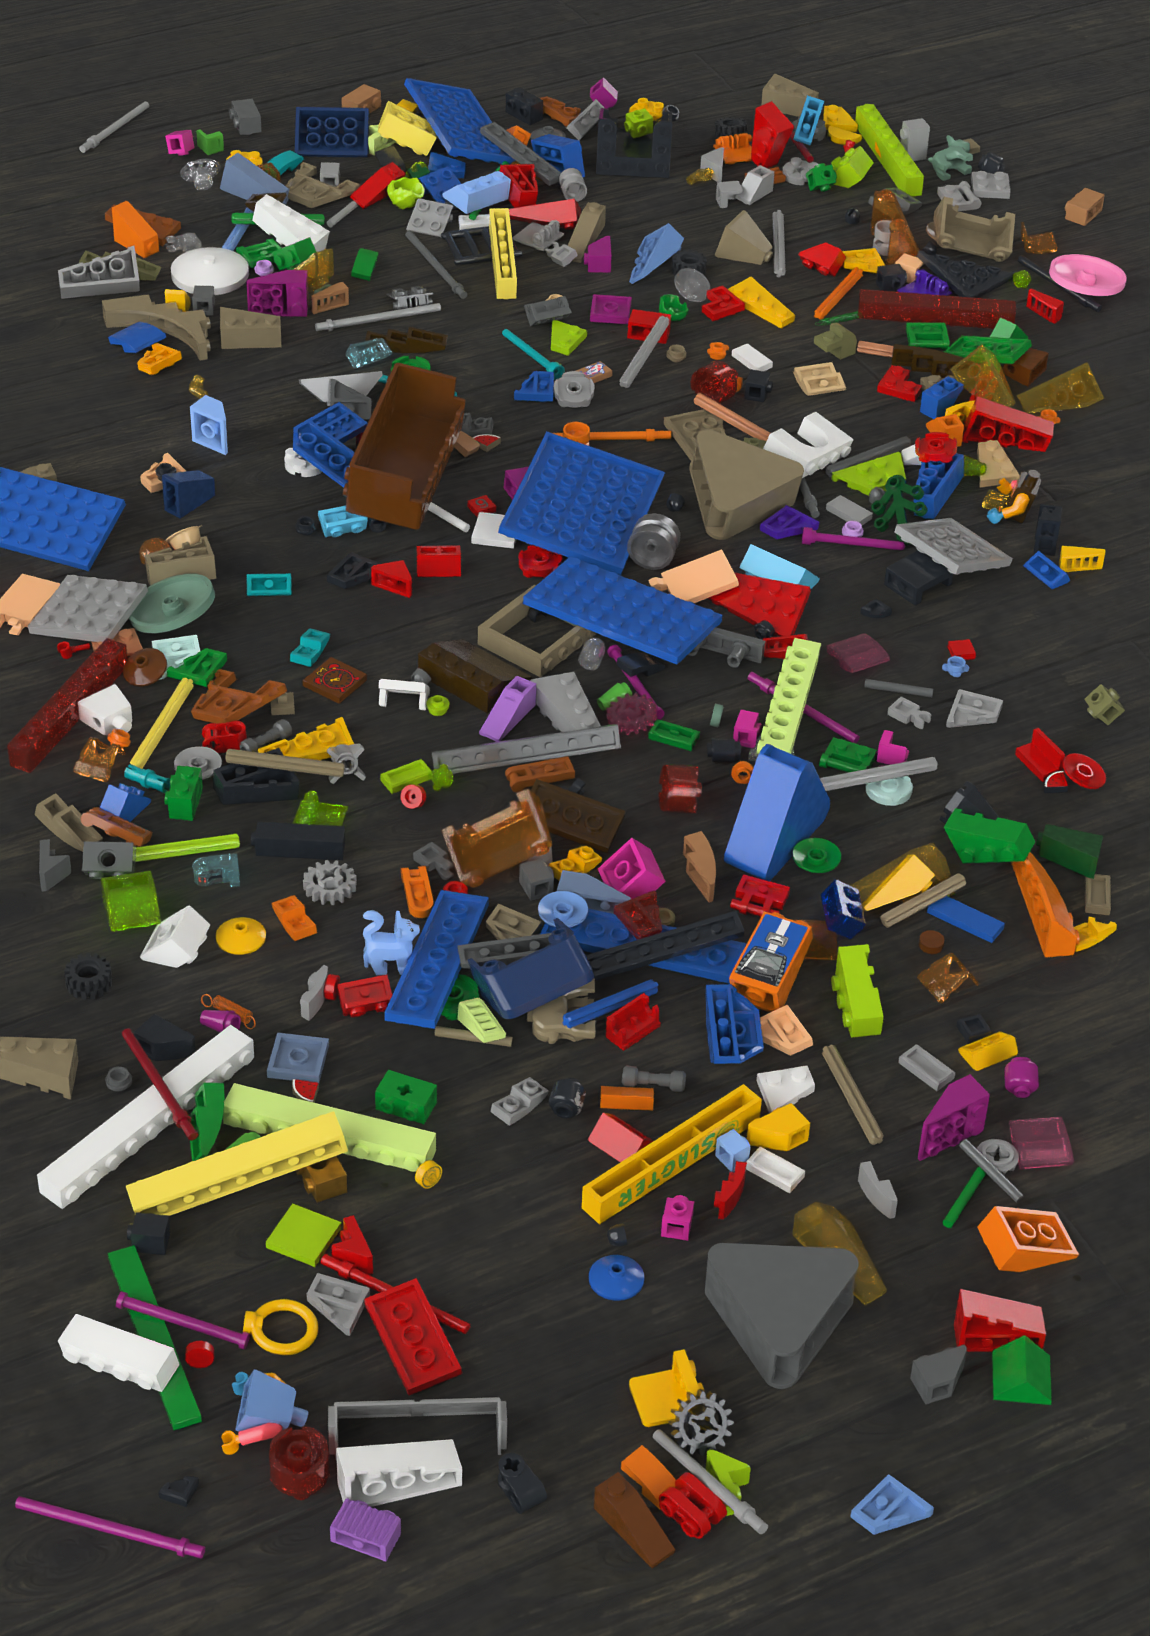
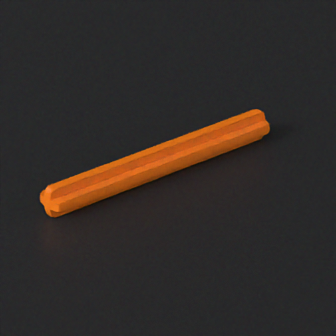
M855 267L814 311V317L823 319L863 276V270Z

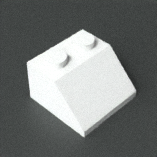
M189 905L157 924L140 958L143 961L175 968L185 963L190 964L198 956L197 950L206 940V933L210 924Z

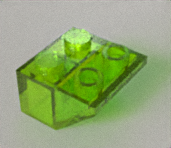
M151 871L101 878L103 904L111 931H123L130 928L161 924L156 889Z

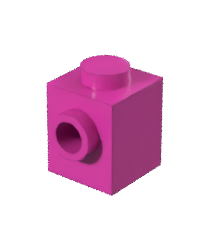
M191 130L174 131L165 136L169 154L187 155L189 154L188 151L195 148Z

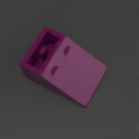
M285 270L246 281L248 311L276 316L307 317L309 305L307 270Z
M971 1074L950 1083L923 1122L918 1153L920 1161L929 1156L933 1157L950 1146H956L962 1140L976 1136L984 1130L990 1094Z

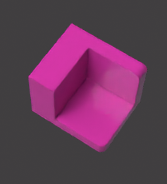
M884 730L878 747L877 762L891 765L907 761L909 750L906 747L892 744V731Z

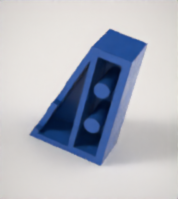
M551 134L531 140L533 151L562 173L568 168H575L581 172L582 177H585L582 146L579 140Z

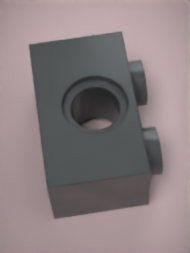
M84 841L82 871L85 875H89L90 879H103L104 876H113L117 880H127L128 876H135L136 846L133 842ZM106 857H115V863L112 866L106 867L103 865Z

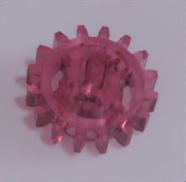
M627 693L625 698L618 696V702L611 701V707L607 708L608 724H617L619 733L626 731V735H629L631 731L638 734L640 729L647 731L646 726H653V720H657L656 704H653L652 698L647 699L645 694L641 697H638V693L631 697Z

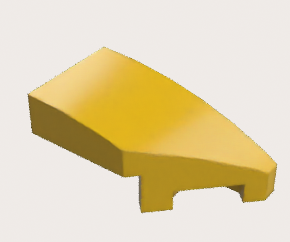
M1089 917L1088 923L1075 926L1074 930L1079 932V944L1076 945L1075 952L1088 949L1117 930V924L1111 921L1109 924L1095 921L1096 918Z

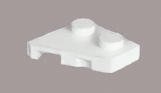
M808 1066L757 1074V1083L769 1113L773 1112L776 1108H782L790 1103L794 1105L800 1098L813 1093L815 1089V1083Z

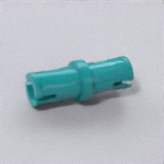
M129 764V768L126 767L125 778L140 783L142 787H151L162 793L170 790V779L155 774L153 770L141 769L133 764Z

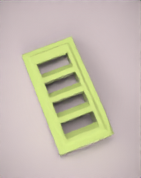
M475 998L459 1003L457 1019L483 1043L506 1038V1032L482 999Z

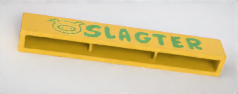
M744 1084L583 1186L582 1209L600 1225L714 1151L717 1138L732 1129L738 1134L748 1129L749 1123L756 1118H760L762 1099Z

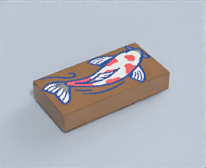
M601 361L576 370L584 373L585 377L589 380L591 378L593 383L612 376V370Z

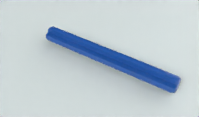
M653 980L645 981L564 1014V1021L562 1023L568 1028H573L622 1008L643 993L647 996L654 995L658 992L657 987L659 985Z

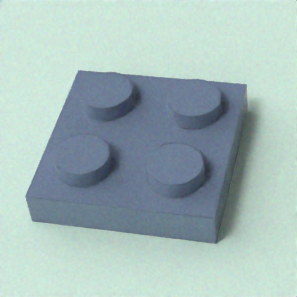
M277 1033L267 1068V1078L296 1079L319 1083L329 1048V1038Z

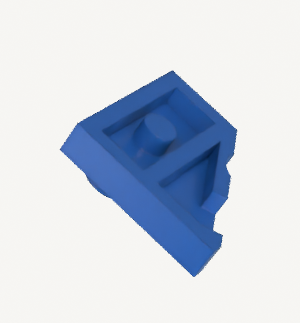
M434 152L430 153L428 165L430 173L449 166L457 178L464 179L465 162Z

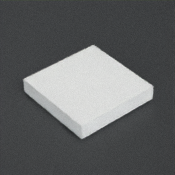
M479 512L471 543L514 549L517 539L498 533L499 526L505 515Z

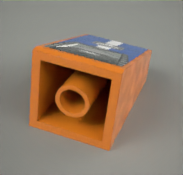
M764 911L729 977L730 984L756 1008L773 1012L783 1007L812 941V927L804 921H793L779 913L773 912L771 914Z

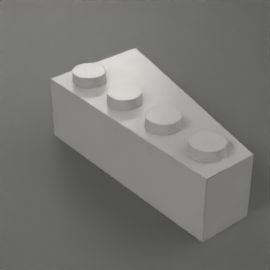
M134 246L128 247L127 250L121 252L119 250L112 252L111 255L103 258L97 257L92 259L93 261L84 264L79 263L58 270L61 299L140 291Z

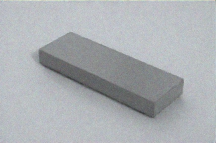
M595 99L566 128L580 140L599 122L600 108L604 107Z

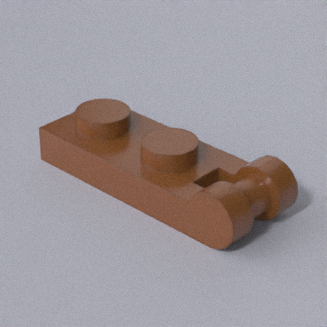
M566 756L512 766L506 769L505 776L510 781L512 791L520 792L525 787L533 786L536 779L547 783L575 778V770L569 757Z
M98 807L90 809L81 816V823L84 826H97L110 836H118L125 839L126 842H133L136 847H141L148 843L153 833Z

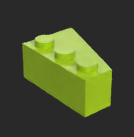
M868 944L838 947L835 976L831 977L832 989L837 991L838 1008L843 1010V1025L848 1027L851 1037L881 1035L884 1016L878 988L873 987L870 975H874L873 966H868L867 964L868 953L870 952Z

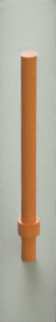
M654 429L625 432H590V440L646 439V441H655V439H671V431H655ZM553 433L563 437V433Z

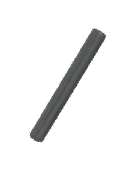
M904 436L828 465L825 468V474L831 478L832 472L902 451L911 446V439Z

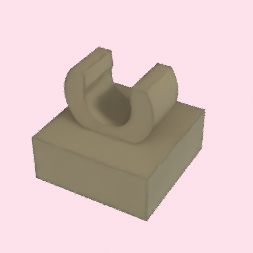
M293 692L284 693L271 701V715L295 714Z

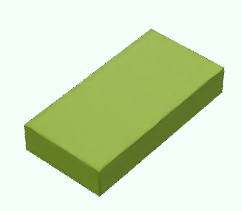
M422 759L380 774L381 782L391 794L403 790L407 785H417L433 779L432 770Z

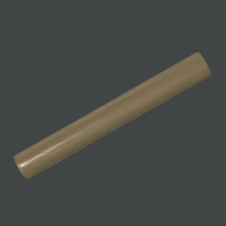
M436 1026L435 1036L483 1043L469 1030ZM506 1036V1038L486 1042V1044L512 1047L513 1037Z

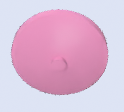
M1069 254L1059 256L1053 259L1049 269L1050 277L1057 284L1071 291L1093 296L1117 294L1124 289L1127 279L1124 271L1115 264L1088 255Z

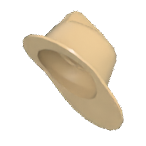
M193 526L178 531L168 537L166 542L170 543L174 550L182 548V543L189 542L190 545L200 542L199 527Z

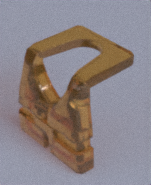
M1021 222V239L1024 242V249L1027 253L1044 254V252L1052 253L1057 251L1053 232L1027 236L1024 222Z
M90 737L79 755L80 758L76 761L73 771L76 774L86 777L92 776L93 779L108 782L116 753L125 755L126 752L118 744L113 743L111 746H108L99 739ZM96 746L105 749L106 751L98 754Z
M954 953L945 955L932 963L930 968L924 969L918 974V979L929 989L930 993L939 1003H943L950 997L949 994L952 991L955 992L968 977L976 986L979 985L976 978L965 968ZM954 960L963 971L949 973L952 961Z

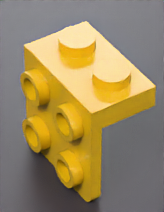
M685 1349L673 1352L672 1370L630 1379L629 1387L642 1424L645 1427L669 1423L670 1420L676 1418L670 1412L671 1409L678 1410L680 1408L677 1403L678 1399L685 1402L687 1400V1392L692 1393L696 1397L698 1389L704 1391L702 1383H697L695 1364L693 1360H688ZM698 1405L693 1406L690 1410L697 1408Z

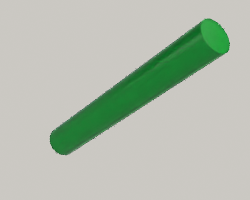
M977 1167L944 1218L943 1225L945 1227H953L985 1177L986 1173L980 1167Z

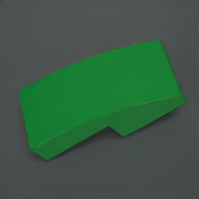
M360 248L351 277L370 281L379 252Z

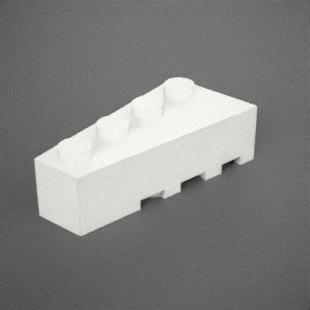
M267 194L256 202L252 221L268 235L273 234L276 237V242L280 245L288 246L310 237L318 255L326 249L329 230ZM316 256L308 259V261L311 262Z

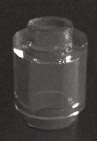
M591 638L584 643L578 659L579 664L587 670L599 668L605 654L603 641L598 638Z

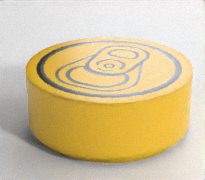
M428 1160L417 1169L415 1180L423 1188H431L441 1178L442 1168L433 1160Z

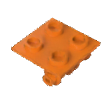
M735 134L734 137L732 135L720 136L715 140L716 144L713 145L715 150L724 148L723 161L725 164L752 161V146L749 144L752 141L751 134Z

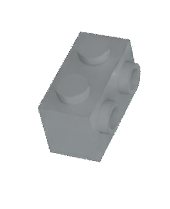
M923 118L903 121L902 129L900 130V143L913 161L925 160L927 157L930 126Z

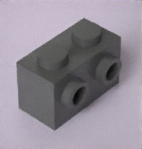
M253 98L231 101L232 108L229 109L230 119H233L234 128L238 129L240 135H251L252 133L261 132V115Z

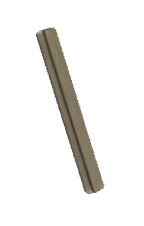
M228 749L226 752L227 763L343 777L345 766L343 763Z
M832 1044L825 1046L822 1055L867 1139L872 1145L882 1143L884 1135L836 1046Z

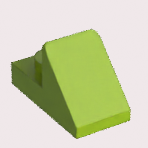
M707 1451L706 1470L741 1500L739 1486L749 1483L750 1466L718 1451ZM724 1503L727 1510L726 1516L733 1515L734 1511Z

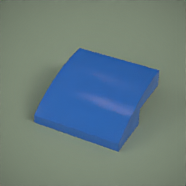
M137 322L108 338L110 344L122 345L124 352L136 353L166 338V335L151 324Z

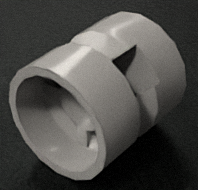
M568 168L560 174L559 183L565 199H575L576 202L581 201L587 194V187L581 172L575 168Z
M882 220L876 223L873 248H876L879 255L890 256L896 253L900 229L896 222Z

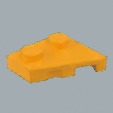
M154 343L152 344L153 350L151 352L146 351L144 357L137 364L139 370L154 375L165 367L172 366L175 362L181 360V351Z

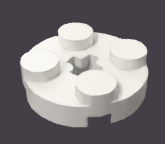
M288 448L285 451V468L289 473L295 475V472L301 473V477H311L322 472L293 451V448Z

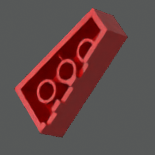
M977 396L964 423L962 442L968 443L969 440L978 441L979 443L998 440L1002 447L1011 445L1018 446V449L1045 452L1053 437L1054 422Z

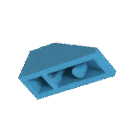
M807 95L793 140L811 145L824 104L823 100Z

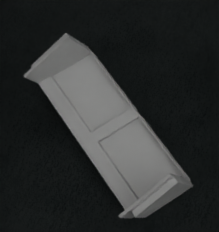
M499 1397L425 1399L420 1400V1402H414V1400L334 1402V1406H328L329 1454H335V1460H337L338 1419L496 1414L498 1455H501V1449H507L506 1401H501Z

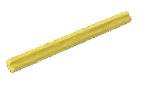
M185 677L180 681L133 756L130 764L143 769L194 687L191 678L187 679Z

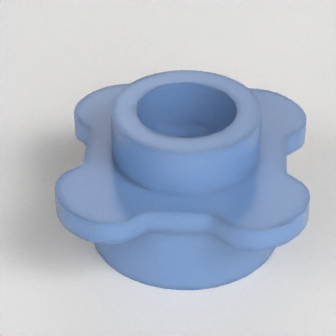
M952 656L948 659L947 664L942 665V669L948 671L953 677H960L963 672L969 671V666L962 657Z

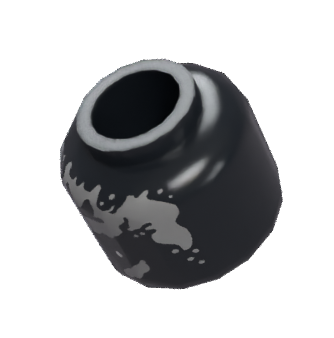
M575 1078L560 1079L553 1085L549 1097V1106L554 1114L561 1118H571L578 1115L585 1101L586 1090Z

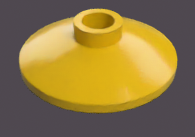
M239 917L230 919L221 924L216 932L218 946L222 950L236 955L252 953L262 947L266 940L264 926L251 918Z

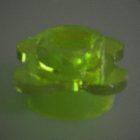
M442 764L440 768L433 769L431 773L432 782L434 783L433 789L439 791L441 787L448 788L452 784L453 773L448 769V765Z

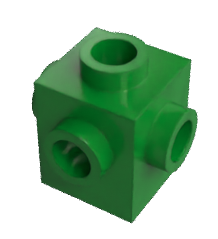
M818 164L806 173L810 191L819 189L821 192L828 191L836 183L837 175L832 165Z

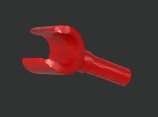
M63 641L57 645V649L61 653L62 658L69 659L77 651L90 649V645L86 643L70 647L68 642Z

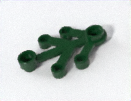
M901 475L890 477L885 485L887 491L881 500H877L871 505L872 511L876 515H881L885 512V506L893 497L894 499L884 516L877 518L874 522V526L879 532L887 530L889 522L895 513L898 524L907 523L905 509L915 512L917 516H924L928 511L923 502L914 503L902 497L904 492L910 494L915 500H919L924 496L925 492L920 485L910 486L906 484V480ZM896 534L897 540L900 542H904L901 539V536Z

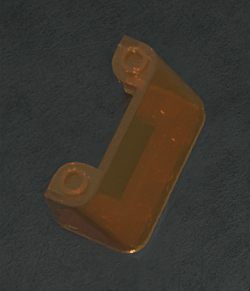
M888 189L875 191L870 229L872 235H874L877 222L882 220L892 221L889 224L890 240L885 265L896 264V261L904 253L917 257L920 251L895 194Z
M529 789L517 793L518 802L515 800L511 801V807L472 826L465 823L463 824L464 829L455 830L454 826L451 825L441 830L460 882L470 885V887L480 886L484 883L485 879L534 856H542L549 852L552 841L539 797Z

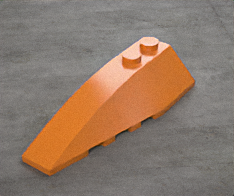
M1029 852L1025 861L1011 863L1045 957L1074 955L1075 947L1079 944V932L1074 930L1072 914L1068 913L1056 885L1034 855Z

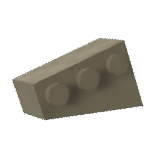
M774 74L763 88L761 105L772 101L782 113L799 117L801 116L807 95L818 99L819 92Z
M220 307L222 349L282 347L280 316Z
M207 536L200 537V542L191 545L189 542L182 543V548L171 551L169 547L145 555L147 579L150 586L166 578L182 574H199L207 577L209 580L216 579L214 554Z
M0 1037V1079L23 1086L32 1084L40 1087L41 1091L49 1093L52 1090L62 1093L64 1098L71 1099L78 1066L76 1039Z

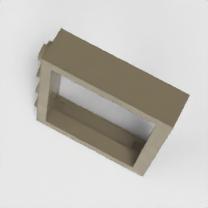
M533 585L478 626V645L541 678L562 660H565L571 653L579 649L585 642L592 639L596 633L567 622L575 627L541 654L503 635L528 615L531 607L523 604V596L536 586Z

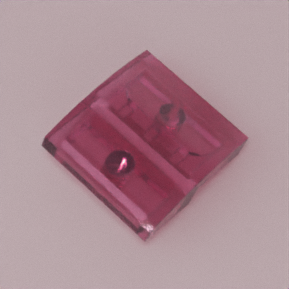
M865 633L826 645L827 654L838 658L840 668L851 673L890 661V656L884 648Z
M1062 1117L1009 1121L1012 1144L1016 1147L1019 1154L1018 1162L1020 1169L1066 1166L1074 1163L1069 1136Z

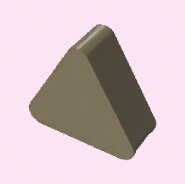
M703 430L698 433L693 458L689 466L706 532L710 537L717 540H726L771 517L786 505L789 507L794 505L804 473L803 466L797 461L714 430Z

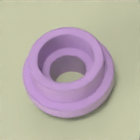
M269 260L258 261L254 268L255 273L259 276L269 275L274 272V267Z
M848 521L842 528V534L844 536L862 537V525L857 521Z

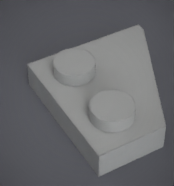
M959 689L948 716L946 727L996 723L1002 709L1003 700Z

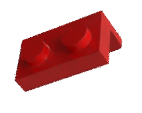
M387 975L337 984L343 1016L359 1017L372 1010L384 1012L393 995Z

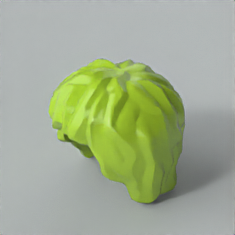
M403 177L398 180H392L388 185L387 192L393 205L400 209H406L415 206L417 199L423 197L425 189L418 178L409 179Z

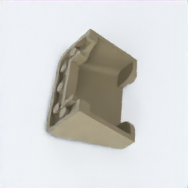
M943 197L934 211L933 218L936 242L939 246L994 259L998 262L1009 258L1013 247L1015 214L1006 212L1005 217L998 218V215H994L992 219L959 212V206L952 205L953 198Z

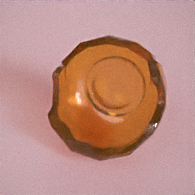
M162 538L146 540L139 551L142 564H146L145 555L171 548L169 543Z

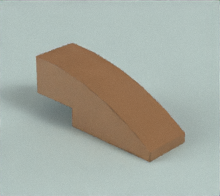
M700 831L684 836L683 855L687 858L686 873L707 901L712 902L715 892L716 863L711 846L703 832Z

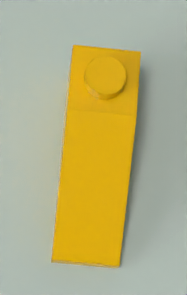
M914 854L908 855L858 908L861 911H869L914 895L920 891L923 893L933 883L931 879L935 874Z

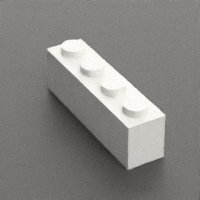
M75 1314L58 1340L63 1356L69 1362H79L88 1365L96 1372L104 1371L113 1374L119 1380L135 1382L147 1390L152 1388L162 1392L180 1365L174 1348Z

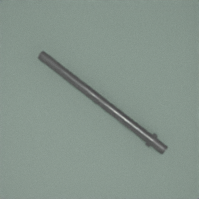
M407 231L405 236L452 287L453 293L458 294L462 299L466 298L467 293L463 285L457 283L412 231Z

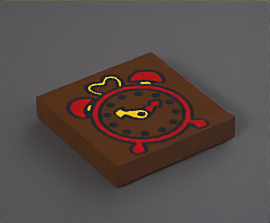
M330 657L303 679V687L340 704L367 681V674Z

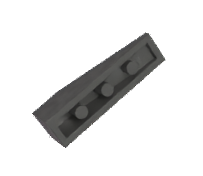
M552 933L457 945L461 968L470 969L467 961L470 958L480 967L485 962L494 959L508 965L549 946L548 938Z

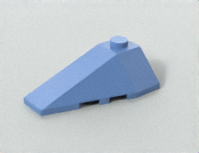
M669 223L644 237L637 251L639 257L635 259L637 265L632 270L629 281L631 284L647 276L668 258L681 250L684 238Z

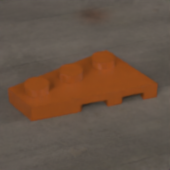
M547 96L540 98L543 100V113L548 114L554 120L560 121L566 127L582 113L580 108L565 107L564 102Z

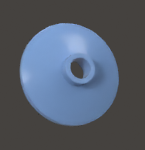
M556 891L541 899L538 905V913L541 919L551 926L555 927L553 920L559 918L566 926L573 927L586 919L588 905L576 893Z

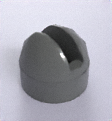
M881 487L872 489L869 493V502L873 504L875 501L881 500L885 490Z
M417 668L411 676V682H420L428 685L431 681V677L420 668Z

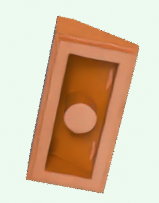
M601 1086L600 1108L653 1110L654 1088Z

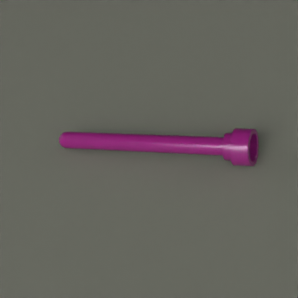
M804 527L802 534V544L806 545L819 541L903 550L905 548V543L900 541L816 533V530H812L809 527Z

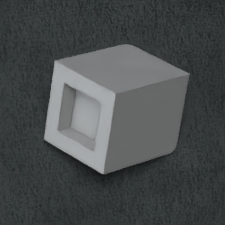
M739 181L717 182L716 200L720 208H727L728 200L736 199V194L742 193L743 189Z

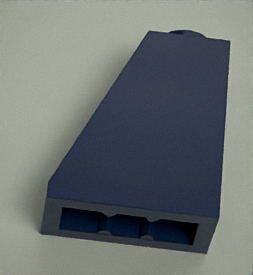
M199 470L162 475L164 509L180 519L215 496L214 478Z

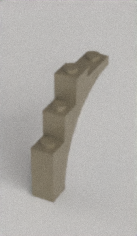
M149 294L102 300L103 318L106 328L129 327L137 322H145L188 344L195 351L199 360H208L207 351H210V342L207 339V329H210L211 325L210 319L205 316L203 309L182 312V309H178L176 302L155 305V302H151Z

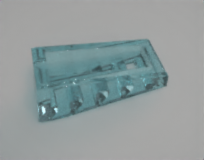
M383 338L350 344L346 351V357L354 369L392 354Z

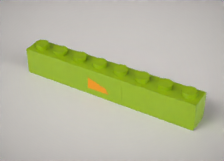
M874 104L857 106L855 122L858 124L857 129L895 185L910 196L922 195L924 175Z

